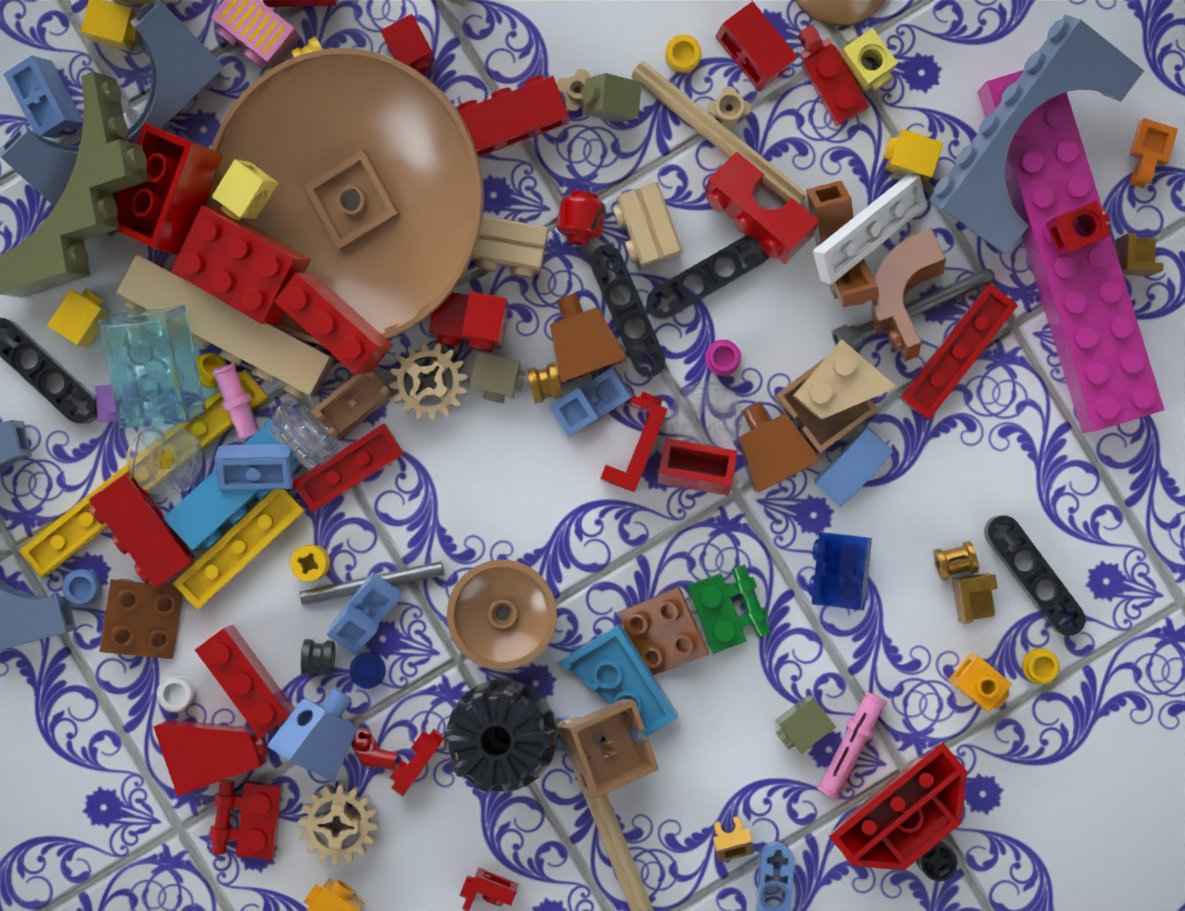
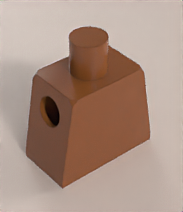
M577 293L556 300L563 320L550 324L562 385L626 361L627 358L598 307L583 312Z
M761 401L741 411L751 431L737 437L755 493H759L820 462L817 454L785 413L770 420Z

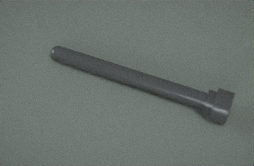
M991 269L981 270L904 305L909 318L911 319L992 282L995 276L994 272ZM871 320L858 327L855 325L848 327L845 324L832 330L831 333L835 345L840 340H843L857 351V347L862 345V340L875 335L876 331Z

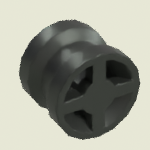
M304 639L301 651V674L310 676L313 672L321 673L324 677H332L336 656L335 641L327 640L324 643H315L313 639Z

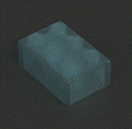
M185 305L118 312L98 320L121 429L187 423L206 412Z

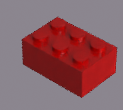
M144 123L136 144L142 145L147 159L148 181L118 192L115 203L118 209L119 229L116 231L152 248L178 255L201 206L206 203L223 154Z
M202 205L171 272L260 324H280L285 311L274 300L295 273L306 272L312 259L242 219L238 221L229 217L220 209L221 207Z

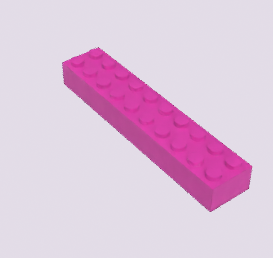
M1024 70L988 80L977 91L985 118L993 114L1001 103V97L1006 88L1015 83ZM1067 92L1062 93L1042 103L1020 125L1008 150L1005 164V183L1012 206L1017 214L1029 225L1022 234V239L1082 433H1087L1158 413L1165 409L1111 235L1101 241L1059 257L1045 224L1057 216L1096 200L1099 207H1102ZM1076 219L1074 223L1075 231L1079 235L1086 237L1088 234L1087 224L1083 220Z

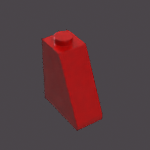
M166 720L153 726L177 796L260 768L267 762L266 756L269 755V748L265 737L263 736L260 739L251 727L179 720Z

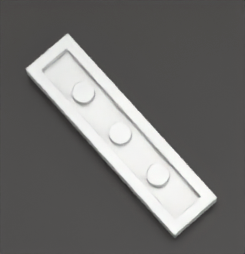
M907 174L813 250L822 282L832 285L927 207L919 175Z

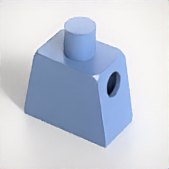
M332 688L322 706L307 698L301 700L269 742L268 747L288 761L334 782L357 731L354 724L342 717L352 698Z

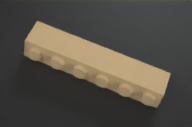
M137 254L116 292L127 298L123 305L142 315H144L146 309L157 314L158 317L155 322L174 332L178 326L189 331L190 334L187 339L206 349L210 343L221 348L222 351L219 356L238 366L244 360L254 366L251 373L270 383L273 377L278 378L286 383L283 390L300 399H303L305 394L316 397L335 361L334 358L269 324L258 323L194 284Z

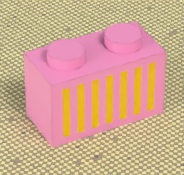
M224 0L211 16L218 26L215 32L233 46L237 41L247 50L244 52V55L259 68L264 63L271 69L279 65L301 38L293 26L260 0Z

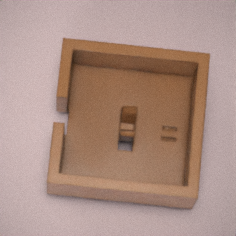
M824 359L773 396L790 420L797 417L803 425L799 432L816 454L824 451L878 410L872 400L869 399L820 420L793 397L795 392Z
M621 699L559 727L582 792L586 797L596 799L659 770L650 742L642 739L633 741L629 729L638 731L645 729L635 700ZM604 736L605 741L600 743L598 738Z

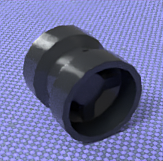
M943 841L938 842L915 861L919 869L928 878L938 882L951 878L956 872L958 865L955 853Z

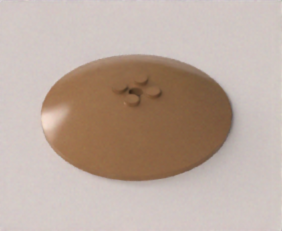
M349 48L313 51L286 60L255 80L241 94L222 121L211 149L222 153L223 157L205 206L222 207V204L214 199L212 195L235 159L251 162L277 181L278 185L256 219H241L312 259L305 273H314L386 339L395 337L425 320L454 291L469 266L479 239L484 207L483 177L477 150L464 120L446 95L424 75L396 59L376 52ZM356 190L360 195V205L357 209L351 211L346 206L345 199L350 191ZM286 312L280 324H270L288 335L320 344Z

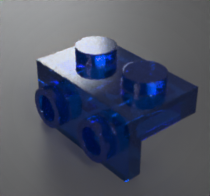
M826 532L819 533V539L815 540L812 552L813 559L816 561L815 575L811 576L808 587L809 595L812 597V605L854 610L865 609L872 538Z

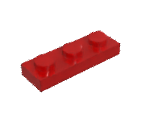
M383 423L294 480L293 484L311 513H314L405 453L387 425Z

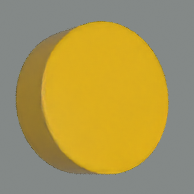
M683 34L673 37L668 42L665 60L673 71L688 73L698 66L701 58V47L695 38Z

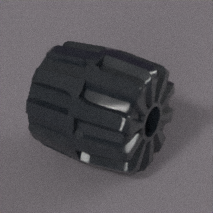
M495 679L477 685L460 698L450 714L451 716L444 732V747L450 752L452 759L450 767L457 777L465 776L474 784V789L484 793L490 791H505L509 793L524 788L538 779L550 765L557 748L558 725L555 712L552 711L544 699V695L536 688L520 683L517 680ZM498 726L507 730L511 740H504L500 737Z

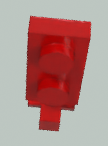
M813 24L801 30L797 36L805 51L799 54L803 62L801 66L834 124L839 126L866 111L870 106L836 46L832 44L829 38L822 41Z

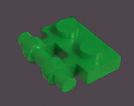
M745 564L731 569L736 580L733 584L726 586L722 574L718 573L687 585L713 654L747 642L742 629L745 626L752 624L757 637L770 633L766 619L769 618L765 607L761 608L754 590L757 587L754 577H749ZM737 594H741L748 612L737 616L731 597Z

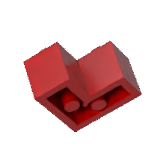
M471 291L469 295L452 292L444 303L432 313L428 332L432 336L437 337L436 343L457 346L459 340L469 342V346L473 350L493 353L494 347H503L510 305L505 297Z

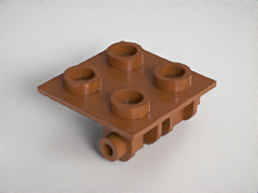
M121 578L119 580L111 579L99 652L173 659L183 594L175 586L160 585L154 588L150 583L133 582L134 580Z
M680 587L668 589L658 596L618 612L629 638L653 675L709 654Z

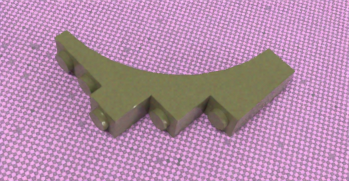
M90 72L81 76L84 113L82 137L76 164L66 189L51 214L33 234L13 249L0 254V295L22 298L91 276L88 265L89 256L84 240L119 229L118 209L113 193L148 181L147 159L142 145L128 142V127L123 116L122 95L117 79L96 72Z

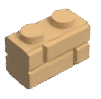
M658 182L617 196L616 202L618 206L613 207L612 210L619 229L626 227L630 240L624 243L631 262L638 260L641 269L679 256L682 253L681 244Z
M483 215L479 239L471 261L476 262L475 268L496 272L497 266L511 268V275L532 278L533 273L541 274L549 233L548 227Z

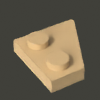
M840 340L795 392L793 397L821 420L891 391L896 385L845 341Z

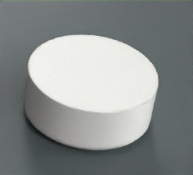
M172 675L165 678L157 689L159 704L170 712H180L188 708L196 696L193 682L184 675Z

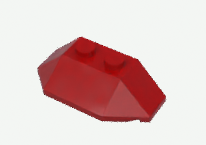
M941 742L911 762L854 809L829 835V838L852 866L905 871L962 823L967 770L948 747Z

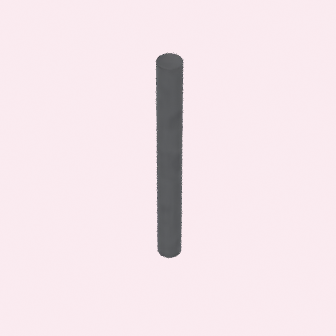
M439 561L383 573L378 576L391 585L396 586L443 576L445 573L443 563ZM368 577L300 591L302 605H308L354 595Z

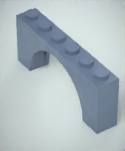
M152 0L130 22L141 36L147 48L152 69L151 89L147 103L136 121L128 128V142L135 144L144 123L167 131L170 126L168 122L177 113L182 115L187 112L196 101L193 97L203 88L208 90L214 86L221 78L219 72L224 68L212 53L160 0ZM24 124L0 147V157L55 207L66 189L76 164L79 146H68L50 141L36 134Z
M1064 15L1062 19L1052 25L1048 31L1047 40L1039 51H1036L1027 59L1024 65L1025 70L1015 83L1006 88L1001 97V103L993 114L988 115L982 121L977 136L970 145L960 151L955 166L947 176L943 177L936 184L934 194L929 200L1005 255L1010 252L1029 226L1012 206L1005 183V164L1008 150L1015 133L1023 121L1042 103L1069 91L1094 90L1121 102L1144 72L1141 67L1085 22L1068 15Z
M9 420L0 423V474L14 463L32 456L23 421ZM0 578V650L77 630L70 602L65 596L48 598L29 595L13 588Z

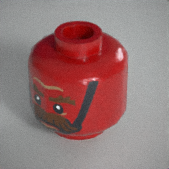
M573 190L570 192V196H566L560 201L556 228L562 235L568 236L567 243L587 246L589 239H597L603 233L606 206L599 200L598 194Z

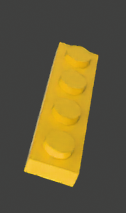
M273 489L174 581L173 585L197 610L201 609L299 518L306 509L287 489Z

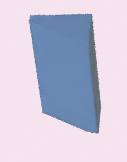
M291 444L220 445L218 447L214 460L219 490L293 488V451Z

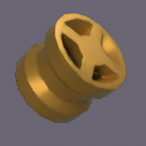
M555 362L549 363L544 369L538 370L535 367L527 369L535 404L542 403L547 397L553 396L556 399L563 397Z

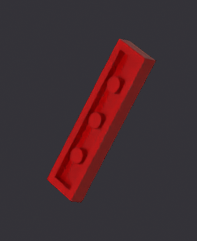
M987 284L899 399L923 418L930 420L1018 305L992 284Z

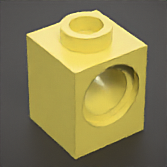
M873 28L844 47L840 53L862 92L871 86L878 90L893 78L891 72L898 64ZM865 56L873 57L878 63V69H866L862 65L861 58Z
M235 159L212 197L222 204L220 209L229 217L238 221L241 218L256 219L278 185V182L251 162Z

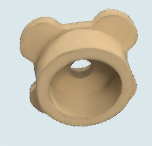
M578 69L575 75L569 78H560L557 82L559 92L564 95L565 106L570 111H577L579 107L583 106L582 90L585 85V79L590 77L589 72L585 69ZM576 87H579L581 89V92L575 93L574 89Z
M728 86L722 90V94L716 101L709 102L707 109L710 115L716 116L722 122V125L732 130L736 127V122L742 116H747L750 113L751 105L748 101H744L740 94L736 93L734 87ZM731 105L732 111H727L726 106Z

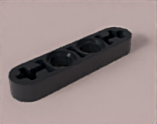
M745 235L655 287L647 297V311L657 320L669 319L763 265L770 256L764 250L761 251L763 256L761 258L752 254L744 259V263L748 266L742 268L740 258L732 250L738 248L741 255L749 249V241L753 240L755 244H760L751 235ZM727 257L733 261L735 271L731 276L722 277L715 272L714 264L719 258ZM691 275L700 277L704 283L703 291L697 295L688 294L683 287L684 279ZM676 284L679 295L686 302L680 305L679 299L676 298L669 303L668 312H664L661 308L655 310L653 308V305L656 303L655 296L660 294L663 298L672 295L674 290L670 286Z
M611 245L599 246L591 255V270L623 345L637 374L645 378L655 377L661 373L665 365V356L621 253ZM606 253L608 257L614 256L617 260L612 263L615 276L623 272L625 278L614 279L605 286L602 280L609 279V275L605 267L598 268L596 265L601 261L600 255ZM623 285L630 290L631 299L625 305H616L611 300L610 292L615 286ZM637 318L644 323L645 332L641 337L630 338L627 336L624 325L629 319ZM651 338L653 344L646 345L650 356L657 355L659 361L654 364L655 370L649 371L648 367L641 368L639 362L643 360V354L640 348L633 352L630 345H638Z
M0 318V327L4 329L9 328L6 332L7 336L14 342L19 343L13 347L8 342L0 340V357L67 419L80 424L93 422L97 418L96 396L17 323L6 318ZM31 348L37 353L38 362L33 368L26 369L21 365L20 357L23 351ZM59 373L64 378V387L60 392L53 394L47 389L46 382L51 374ZM71 394L78 401L84 402L87 400L86 409L89 411L88 414L76 415L77 406L71 400L65 398Z
M998 515L990 518L984 528L986 540L1055 632L1066 636H1074L1080 633L1086 623L1082 608L1019 523L1007 515ZM997 523L1009 525L1010 529L1006 533L1012 542H1017L1019 538L1022 541L1021 544L1013 546L1007 554L1004 549L1010 547L1009 543L1004 538H995L994 536L998 531L995 526ZM1022 550L1028 551L1033 557V564L1026 571L1019 570L1014 563L1016 554ZM1044 579L1050 580L1055 588L1053 596L1048 600H1041L1036 593L1037 584ZM1064 598L1065 601L1059 603V606L1067 613H1074L1075 616L1071 618L1072 627L1067 625L1060 626L1059 622L1063 619L1060 612L1054 608L1049 612L1047 608L1057 604Z

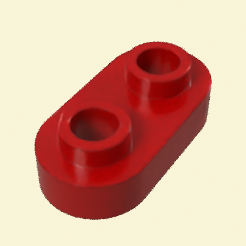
M435 729L430 734L424 730L411 747L416 752L411 761L407 764L402 760L389 777L395 782L391 787L392 790L402 797L444 740V735Z

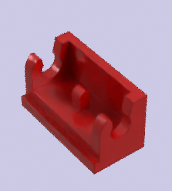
M753 1L723 22L715 35L717 41L759 92L787 71V67L798 58L796 53Z

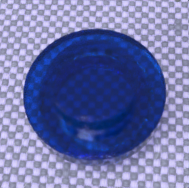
M361 653L350 664V677L361 688H374L385 678V662L376 653Z

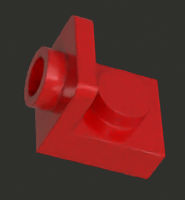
M478 867L475 877L467 875L459 896L465 898L462 909L470 910L477 892L483 894L482 898L490 904L502 906L505 903L511 906L517 893L518 883Z

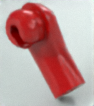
M357 729L351 747L359 761L363 765L395 770L398 752L380 749L368 729Z

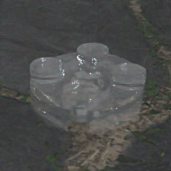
M712 381L696 382L683 389L673 402L670 411L671 428L678 440L725 448L731 445L741 430L743 422L742 408L736 394L724 385ZM704 407L711 408V414L717 417L716 422H710L709 428L702 427V421L696 420V414L702 413Z
M284 401L272 414L274 424L269 428L271 435L278 442L286 443L296 452L298 460L305 467L313 469L317 464H327L338 452L337 443L335 442L331 446L327 439L330 436L327 427L308 408L301 405L296 410L290 407L293 401Z
M158 422L145 428L132 439L127 453V465L130 473L133 474L135 480L139 483L138 485L145 491L156 495H175L190 489L198 479L203 467V451L199 438L184 426L169 422ZM165 448L171 450L170 454L175 460L173 464L168 465L167 469H162V462L156 461L157 454H164Z

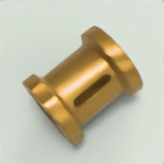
M971 541L963 542L961 547L942 551L940 548L933 550L935 566L942 581L948 580L949 575L970 571L971 573L979 571L977 555Z

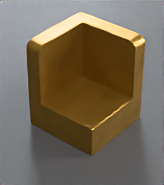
M1127 233L1116 239L1115 250L1123 275L1152 276L1163 271L1164 263H1155L1156 238H1137L1136 233Z
M984 573L952 578L959 622L965 624L972 623L975 619L988 618L995 615L992 590L998 589L995 574Z

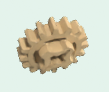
M422 342L420 352H417L411 346L408 347L410 357L405 359L398 355L397 360L402 365L401 368L390 370V373L398 377L397 381L389 384V388L399 390V394L393 398L394 402L405 401L406 404L402 411L406 414L416 409L415 415L418 420H421L424 414L428 413L430 420L436 421L437 412L439 411L446 417H449L450 411L448 407L451 404L458 408L461 406V403L456 399L458 394L467 395L468 393L466 389L460 387L461 382L469 380L468 375L459 374V370L465 365L464 362L461 360L453 363L452 360L455 352L451 349L445 355L442 354L443 348L440 343L436 344L433 351L429 349L426 342ZM424 358L437 359L430 366L420 367L416 364L417 361ZM449 368L453 376L451 391L446 387L444 377ZM407 373L413 379V389L410 391V395L405 385ZM435 373L434 381L437 383L436 388L427 387L423 391L424 382L421 380L422 376L425 374L432 376ZM438 397L442 400L441 403L433 406L420 405L426 398Z
M343 782L338 785L336 791H333L330 784H327L323 787L324 796L317 791L310 796L314 805L305 803L301 809L308 816L301 817L298 820V825L305 826L307 830L299 837L300 840L310 839L311 844L308 846L307 851L312 852L317 848L320 851L319 861L322 862L327 855L332 856L333 865L338 864L341 856H344L345 860L351 863L354 860V851L363 856L367 851L364 843L373 844L376 837L369 831L377 830L379 827V822L371 820V817L378 810L377 807L367 808L366 804L371 797L366 795L360 799L357 796L359 792L358 786L347 792ZM333 800L331 810L328 813L321 812L317 814L323 804ZM349 803L359 811L360 815H356L350 809ZM336 816H340L341 823L347 824L341 831L337 830V824L331 823ZM318 832H321L329 842L326 843L319 836ZM361 833L354 843L345 846L347 836Z

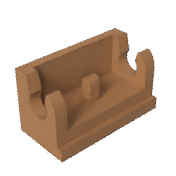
M373 370L371 373L351 377L312 409L311 412L327 427L329 434L340 441L394 397L395 394L377 372Z

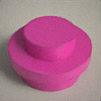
M718 340L708 347L705 354V362L712 373L719 376H727L734 373L740 366L741 352L735 343L729 340Z

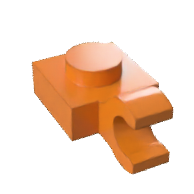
M1146 118L1139 121L1129 156L1139 158L1130 179L1131 185L1144 188L1146 183H1151L1156 164L1164 166L1168 163L1178 131L1177 128Z

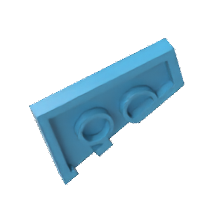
M621 623L558 662L567 671L570 670L584 682V685L593 693L596 691L610 704L621 699L635 700L645 728L640 732L646 737L676 720L679 716Z

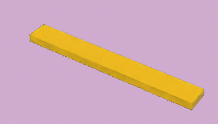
M244 369L238 374L244 392L249 393L251 397L249 405L253 412L268 400L269 396L248 370ZM220 389L19 550L41 579L49 576L108 528L106 523L101 525L89 509L92 504L88 499L129 470L133 472L148 494H151L234 427L228 409L224 410L221 403L224 399Z

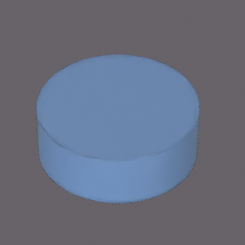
M75 570L65 577L62 585L63 594L74 605H88L99 598L102 591V582L99 576L91 570Z

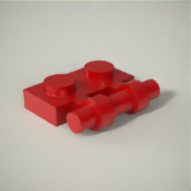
M225 779L220 781L219 793H215L213 805L217 809L215 825H212L210 828L209 838L213 839L211 853L226 854L227 841L231 840L237 841L236 856L272 860L275 857L283 785L247 781L244 784L243 795L233 794L234 780ZM231 808H241L239 827L229 826Z

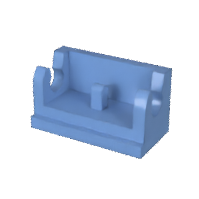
M32 55L3 74L33 132L41 137L55 139L63 136L60 130L64 128L77 129L83 125V119L51 60Z

